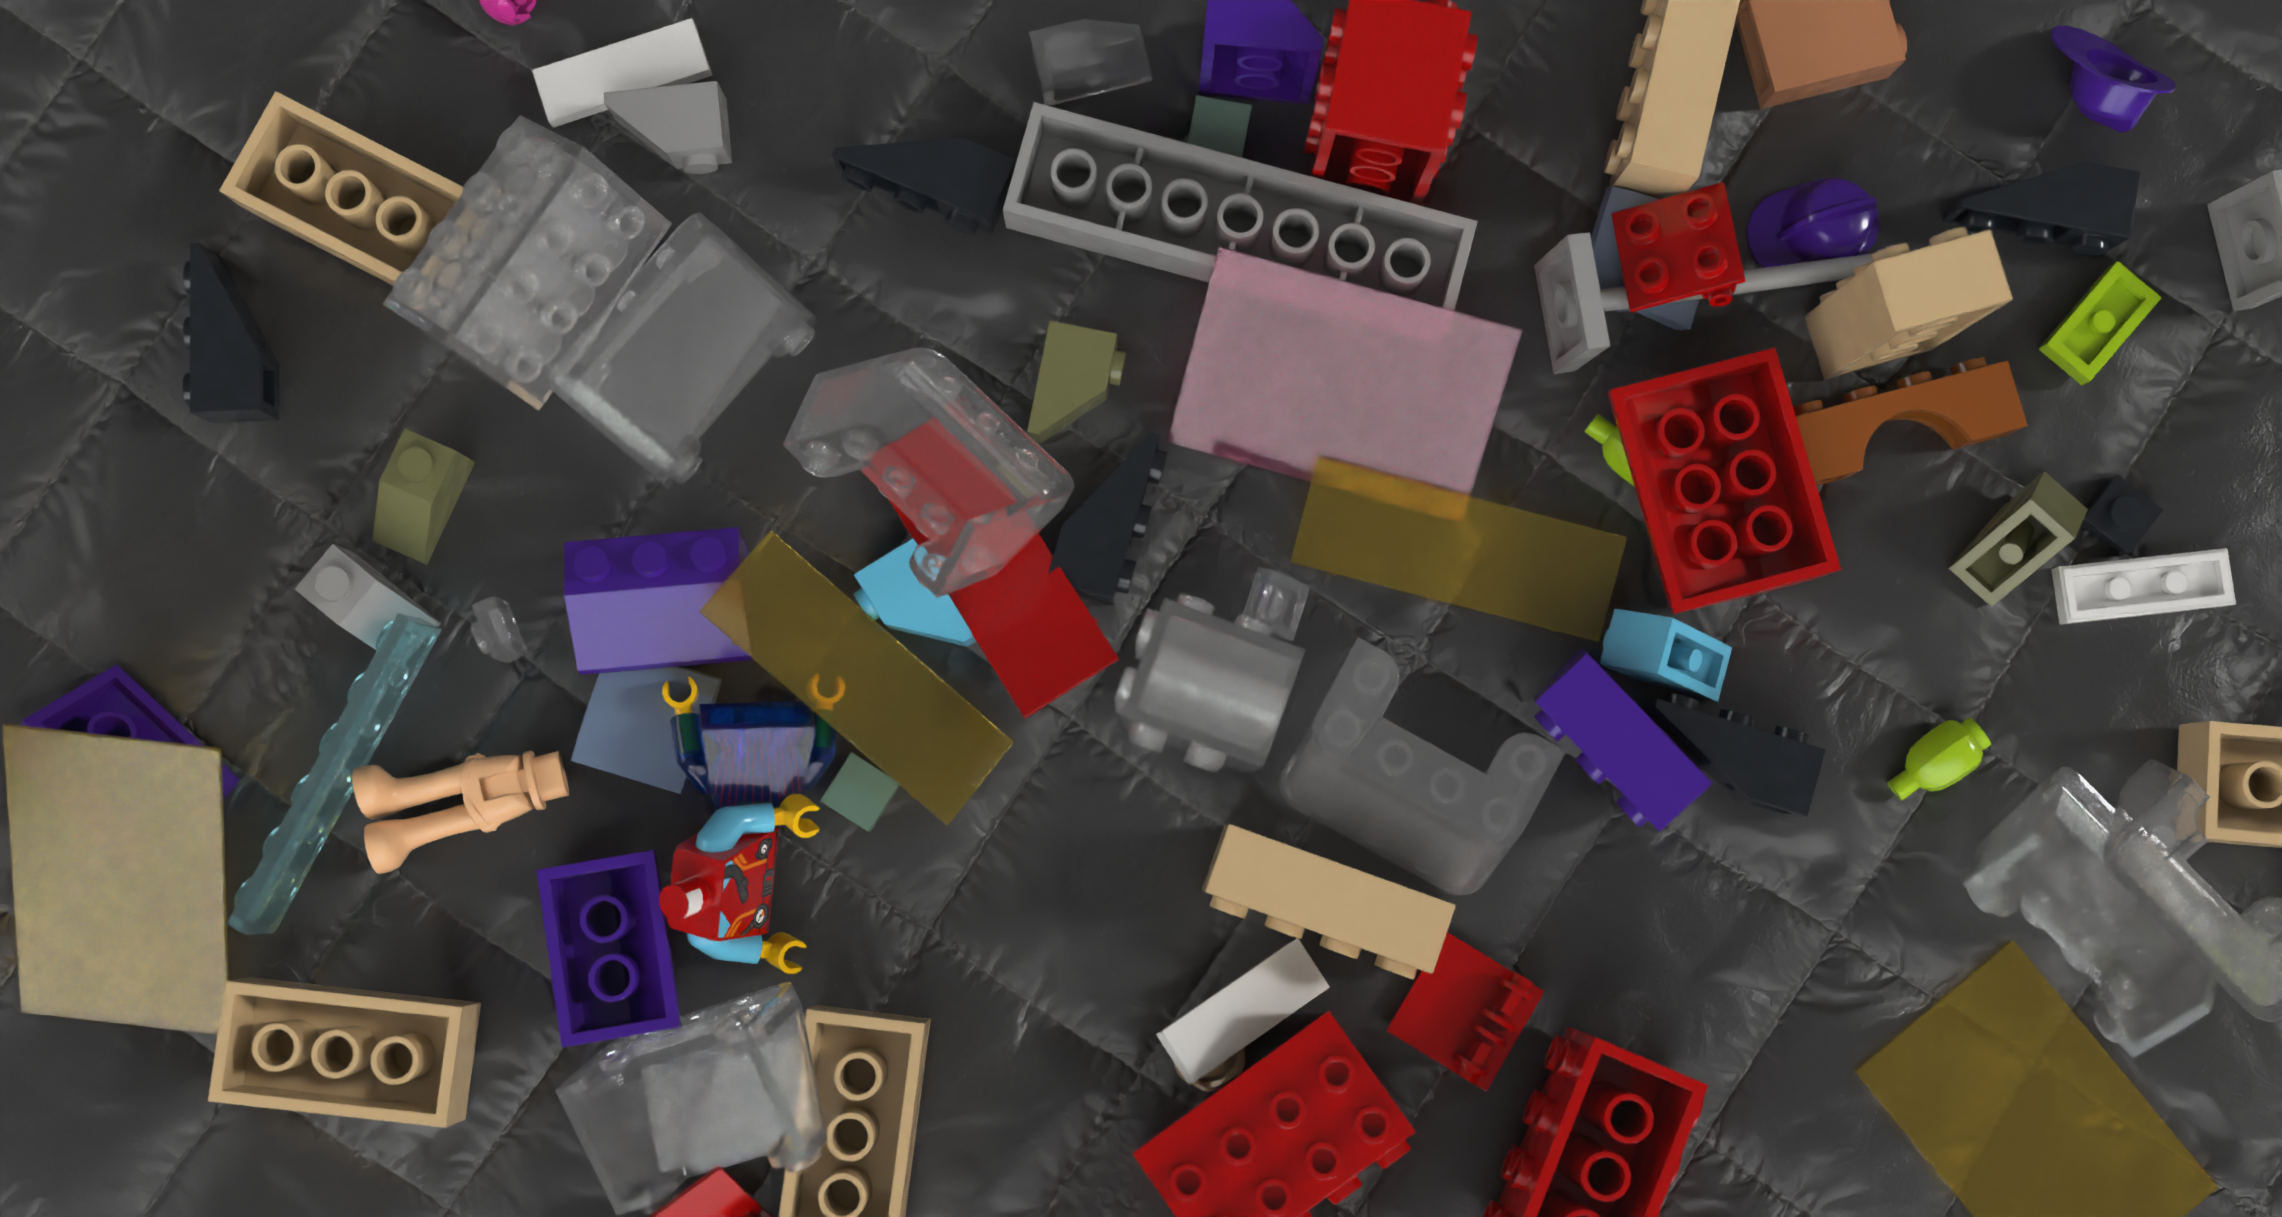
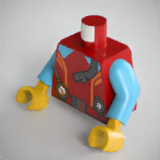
M794 793L787 796L779 808H773L772 803L726 806L718 809L697 834L680 843L674 852L671 885L664 887L659 896V906L662 913L667 917L670 927L687 933L689 943L713 959L757 964L759 959L763 958L784 973L796 974L800 972L802 967L795 962L784 960V954L793 946L806 948L805 943L784 932L772 935L767 941H762L761 935L768 933L779 836V827L776 826L786 825L801 838L814 836L819 831V826L810 819L800 817L807 811H817L820 808L804 795Z

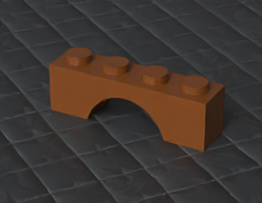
M1979 357L1951 366L1952 375L1933 380L1930 371L1897 380V390L1878 394L1876 386H1868L1842 395L1844 403L1823 408L1822 401L1815 400L1793 407L1816 486L1845 479L1863 470L1865 450L1870 437L1886 421L1902 419L1922 423L1940 434L1953 450L2005 437L2027 427L2028 425L2008 360L1987 366L1985 357Z

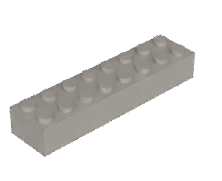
M1033 102L1003 207L1005 225L1008 229L1438 345L1441 344L1450 328L1478 221L1036 102Z

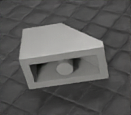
M717 81L603 93L604 104L615 120L676 169L683 168L684 172L690 174H706L716 171L720 164L732 163L727 101Z
M334 544L328 548L295 588L297 592L340 627L401 667L407 665L441 624L355 552Z

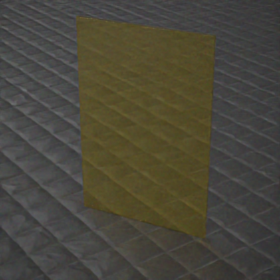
M4 724L3 741L21 1012L217 1035L225 981L229 980L221 748Z
M2013 940L1855 1071L1973 1217H2184L2218 1188Z

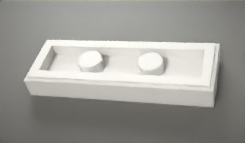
M692 18L532 70L548 122L553 128L608 110L604 104L603 93L689 84L712 76L697 27Z
M2227 548L2061 566L2051 569L2059 625L2236 605Z
M1297 938L1159 1031L1156 1035L1187 1084H1191L1327 990L1329 985Z

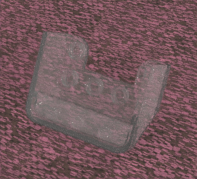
M912 348L817 373L783 443V446L802 464L803 468L814 476L822 478L838 477L860 470L878 487L883 496L891 500L916 525L923 535L931 539L919 544L910 557L909 565L919 583L929 589L937 598L998 574L1063 509L1074 490L1072 477L1054 458L949 359L927 348Z
M1358 637L1349 645L1280 772L1278 780L1280 794L1283 800L1293 809L1451 895H1470L1478 891L1485 884L1521 836L1566 751L1538 735L1521 733L1508 738L1502 743L1486 773L1457 759L1382 717L1398 688L1399 670L1396 662L1388 653Z
M2069 767L2058 769L2044 779L1979 843L1963 883L1968 890L1970 898L1983 912L1993 913L2002 918L2010 916L2020 907L2022 914L2030 924L2038 929L2043 928L2060 945L2064 957L2075 969L2085 971L2099 985L2094 1002L2096 1010L2094 1021L2099 1031L2109 1041L2119 1043L2135 1058L2212 1011L2226 942V931L2221 920L2209 904L2079 773Z

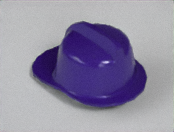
M2056 26L2051 30V39L2057 48L2074 61L2070 83L2073 101L2080 112L2092 121L2118 132H2128L2136 126L2140 117L2145 113L2157 94L2171 93L2176 90L2175 82L2168 76L2142 65L2115 45L2095 34L2072 26Z
M1842 178L1819 179L1779 191L1763 199L1751 213L1746 229L1748 248L1756 262L1763 268L1866 254L1876 242L1880 227L1875 197H1870L1856 183Z

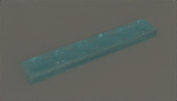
M397 613L394 621L389 622L382 629L376 641L377 651L366 671L361 673L350 686L347 695L349 702L338 722L333 724L323 735L319 745L320 755L310 773L304 776L295 786L291 795L292 805L282 824L276 827L265 840L262 848L264 856L253 876L247 879L238 889L234 898V905L236 907L226 924L245 935L275 933L353 792L352 772L354 768L365 766L369 763L442 629L425 619Z

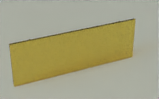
M1317 457L1290 562L1331 572L1333 576L1339 574L1551 629L1553 633L1559 631L1599 642L1627 537Z
M772 530L768 532L699 610L705 618L732 640L733 645H738L910 793L911 798L918 800L945 825L950 824L1014 743Z

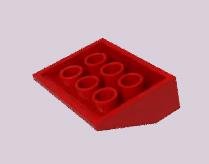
M1776 348L1626 385L1607 392L1672 615L1807 582L1841 570Z

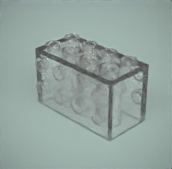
M519 115L512 126L508 127L500 135L496 148L478 173L466 182L462 195L444 220L432 229L427 243L410 267L397 277L393 289L383 302V305L477 373L539 411L672 223L584 146Z
M1180 594L1177 602L1164 598L1159 612L1147 609L1135 642V658L1141 660L1138 670L1126 667L1114 699V705H1116L1115 712L1122 714V728L1129 731V742L1157 753H1162L1165 744L1186 752L1183 762L1212 773H1216L1224 765L1248 775L1254 774L1264 767L1306 649L1270 637L1273 627L1259 620L1238 615L1235 623L1215 617L1212 615L1214 605L1193 596Z

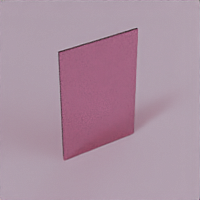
M1219 246L1167 442L1462 523L1522 329Z

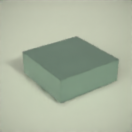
M1196 95L1188 143L1242 158L1251 105Z
M851 752L820 801L864 830L871 832L901 783Z

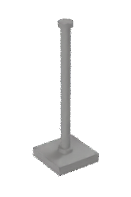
M2282 169L2271 171L2207 204L2234 312L2252 309L2282 296Z
M1590 232L1567 235L1534 265L1554 374L1576 371L1610 347L1604 312L1629 309L1625 286L1600 289ZM1894 245L1882 246L1878 249V251ZM1873 253L1743 270L1746 282L1737 284L1736 290L1732 295L1843 280L1854 276L1853 269L1872 262L1871 255ZM1699 294V295H1695V296H1692V297L1680 299V300L1673 301V302H1669V303L1689 301V300H1697V299H1704V298L1702 297L1701 294Z

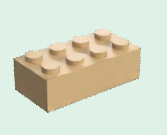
M1643 0L1641 14L1647 15L1648 18L1643 34L1638 33L1636 35L1628 66L1636 68L1630 87L1625 86L1616 113V120L1624 121L1618 140L1613 139L1611 141L1604 164V173L1612 174L1609 187L1615 186L1658 199H1664L1687 192L1697 181L1702 167L1740 0Z
M276 91L219 190L243 209L439 310H442L495 214V211L478 194Z
M1961 227L1933 236L1929 239L1930 246L1911 252L1907 243L1882 249L1871 255L1872 262L1853 269L1854 276L1837 282L1836 290L1821 295L1819 297L1821 304L1804 317L1824 380L1931 351L2013 300L1991 230L1968 236L1966 228Z
M2217 721L2179 725L2174 839L2282 848V727Z
M1231 824L1224 825L1202 887V891L1213 895L1209 905L1212 908L1243 919L1246 918L1249 908L1268 915L1264 924L1268 928L1299 939L1302 938L1305 928L1323 934L1319 943L1320 946L1357 960L1361 948L1376 953L1377 957L1374 965L1413 980L1417 969L1433 974L1456 905Z
M254 977L225 981L208 1101L449 1127L466 1119L481 1002Z
M814 1005L806 1010L779 1217L906 1216L930 1018Z

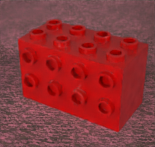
M1349 0L1347 9L1335 7L1327 46L1325 47L1322 66L1319 72L1314 98L1316 102L1304 149L1305 154L1314 155L1310 176L1421 206L1433 178L1437 179L1440 164L1445 161L1448 146H1452L1456 128H1460L1467 92L1459 90L1463 89L1467 71H1470L1472 68L1478 41V34L1468 33L1472 11L1458 9L1457 4L1450 0H1423L1422 2L1415 0Z
M1328 1011L1132 1154L1175 1217H1313L1309 1210L1326 1197L1334 1206L1362 1185L1357 1174L1376 1161L1383 1170L1405 1155L1411 1149L1405 1139L1416 1131L1330 1011Z
M1567 1027L1564 1037L1556 1035L1548 1049L1544 1067L1549 1069L1550 1072L1542 1092L1534 1090L1525 1107L1522 1122L1527 1124L1528 1128L1520 1147L1512 1145L1505 1157L1500 1177L1505 1179L1506 1183L1499 1201L1490 1200L1482 1217H1659V1211L1668 1188L1679 1171L1682 1152L1691 1129L1696 1125L1700 1117L1704 1096L1709 1085L1594 1036Z

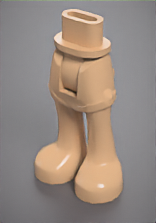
M531 750L523 752L522 756L499 755L486 757L476 753L475 755L468 756L464 763L414 777L395 778L379 765L357 767L352 772L353 790L358 806L365 817L372 820L395 814L410 807L463 794L464 804L422 816L367 824L364 827L365 848L371 866L378 874L391 872L399 868L412 850L426 843L478 829L485 833L496 831L497 827L502 823L517 818L533 810L534 807L536 810L546 809V801L569 795L564 763L559 751L535 756Z

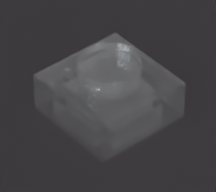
M1258 567L1240 622L1276 638L1293 641L1310 587L1275 570Z
M492 596L472 604L477 621L471 623V629L475 641L483 654L490 653L492 659L505 663L528 655L507 601Z

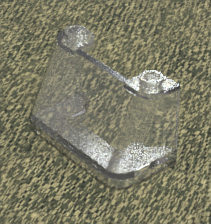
M698 212L687 218L670 235L562 356L550 372L546 384L551 391L669 490L675 482L680 485L685 483L700 467L702 458L698 456L702 445L698 439L773 355L780 358L789 353L794 357L806 348L814 337L815 330L812 327L817 322V319L719 227L702 213Z
M2153 759L2148 760L2128 778L2121 788L2103 850L2104 866L2128 894L2242 1009L2258 1020L2267 1022L2282 1021V897H2263L2239 915L2186 862L2192 854L2208 841L2199 830L2197 814L2199 806L2210 797L2188 775Z
M791 982L777 984L681 1016L682 1027L621 1037L601 1049L555 1089L617 1216L642 1209L644 1214L656 1212L676 1197L674 1191L687 1178L707 1173L717 1165L724 1168L767 1155L772 1167H786L788 1172H796L810 1166L821 1157L820 1149L827 1141L826 1129L803 1007Z

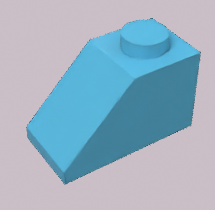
M913 538L854 574L862 588L854 592L853 595L870 622L881 618L883 623L890 629L967 647L976 642L966 622Z
M1614 609L1610 627L1603 639V653L1600 664L1635 680L1718 702L1732 647L1673 617Z

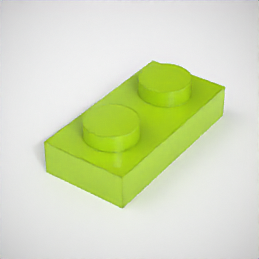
M2117 261L2103 272L2038 349L2082 386L2095 377L2162 297Z

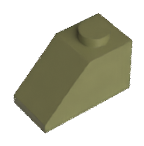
M1049 321L1027 430L1029 442L1041 444L1106 401L1110 384L1120 386L1126 352L1116 351L1117 333Z
M404 428L379 480L372 541L427 565L475 462L456 450Z
M2044 471L1997 512L1953 561L1949 569L1992 607L2076 538L2088 509Z

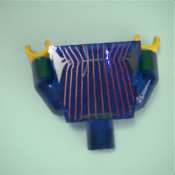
M817 673L806 684V695L810 701L699 704V715L692 711V706L699 697V689L691 677L688 676L691 695L686 701L676 702L671 699L668 680L665 681L662 687L664 700L675 711V716L670 719L677 764L698 792L713 796L716 811L726 806L772 803L773 808H779L787 796L794 793L803 794V792L813 789L834 761L838 714L832 711L833 703L839 701L845 691L844 682L839 676L834 677V692L830 698H824L819 695L817 691ZM811 702H812L814 705H816V708H815V710H813V711H812V707H811Z

